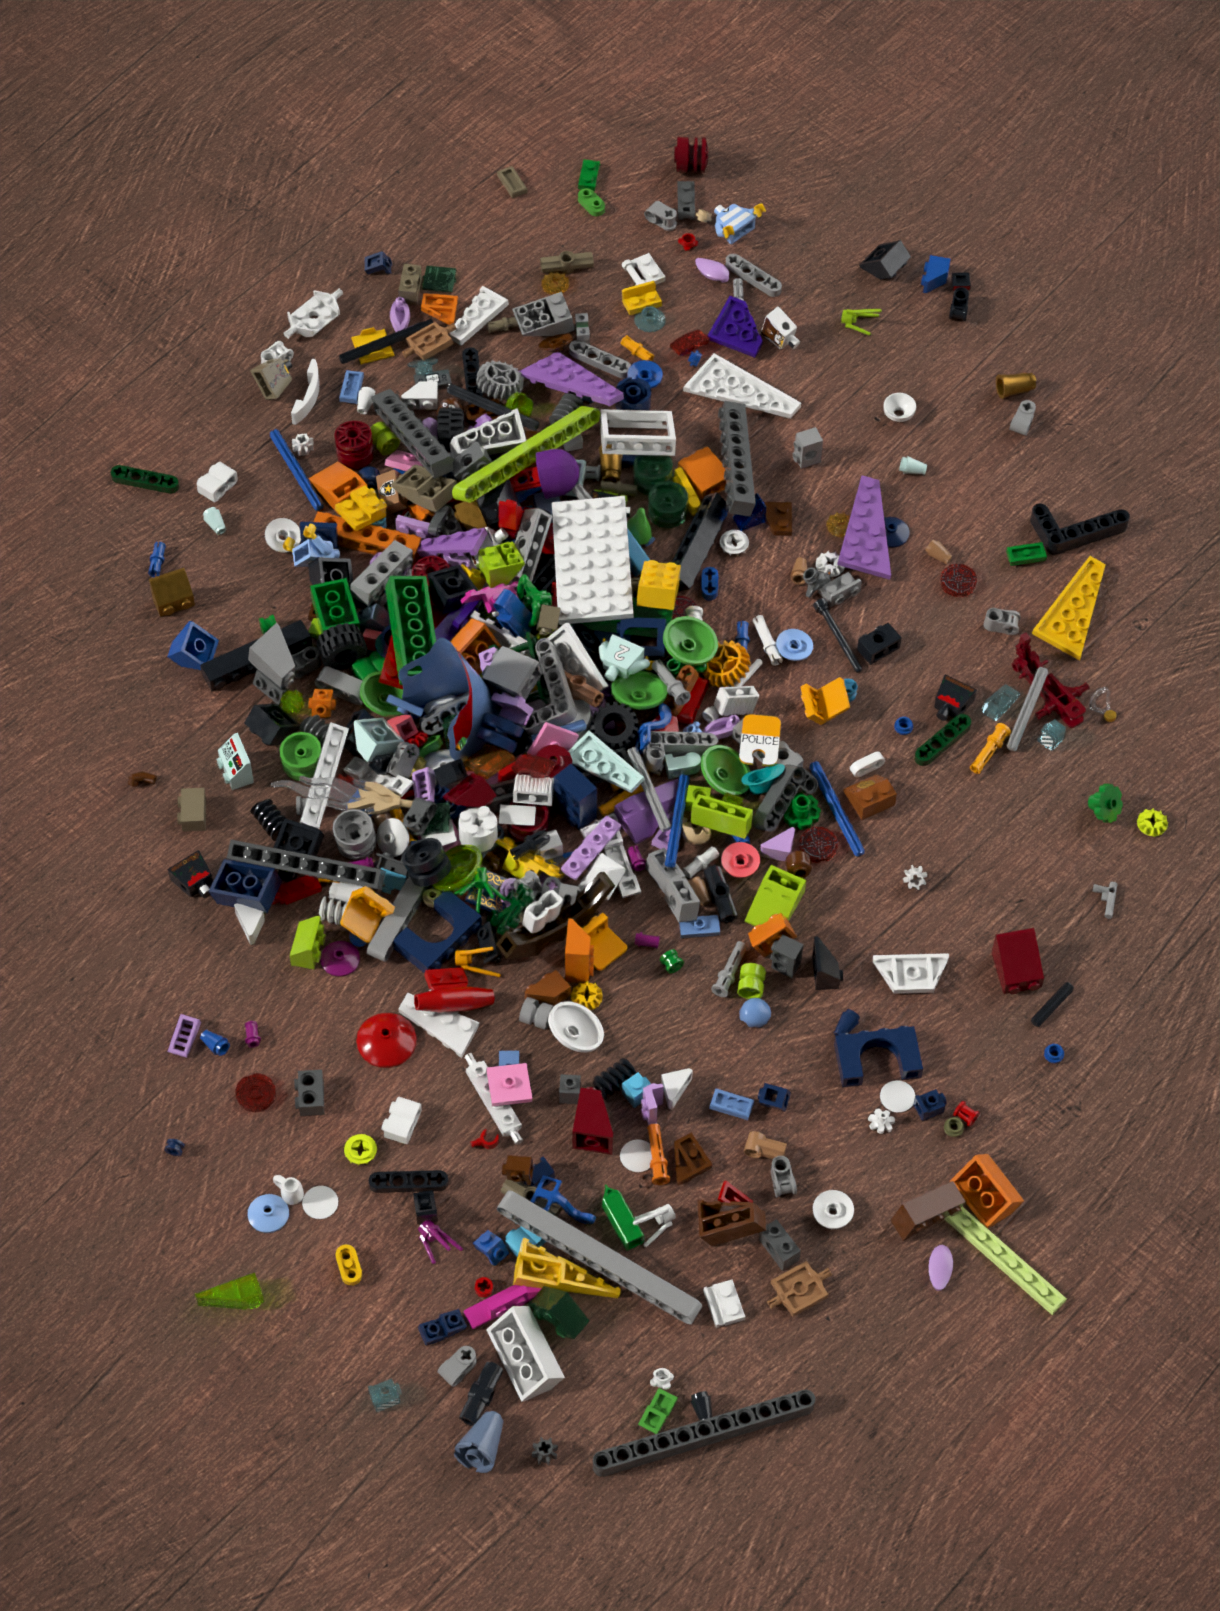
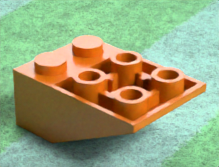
M338 461L308 478L314 488L334 510L336 504L350 498V492L365 485L367 486L356 472Z

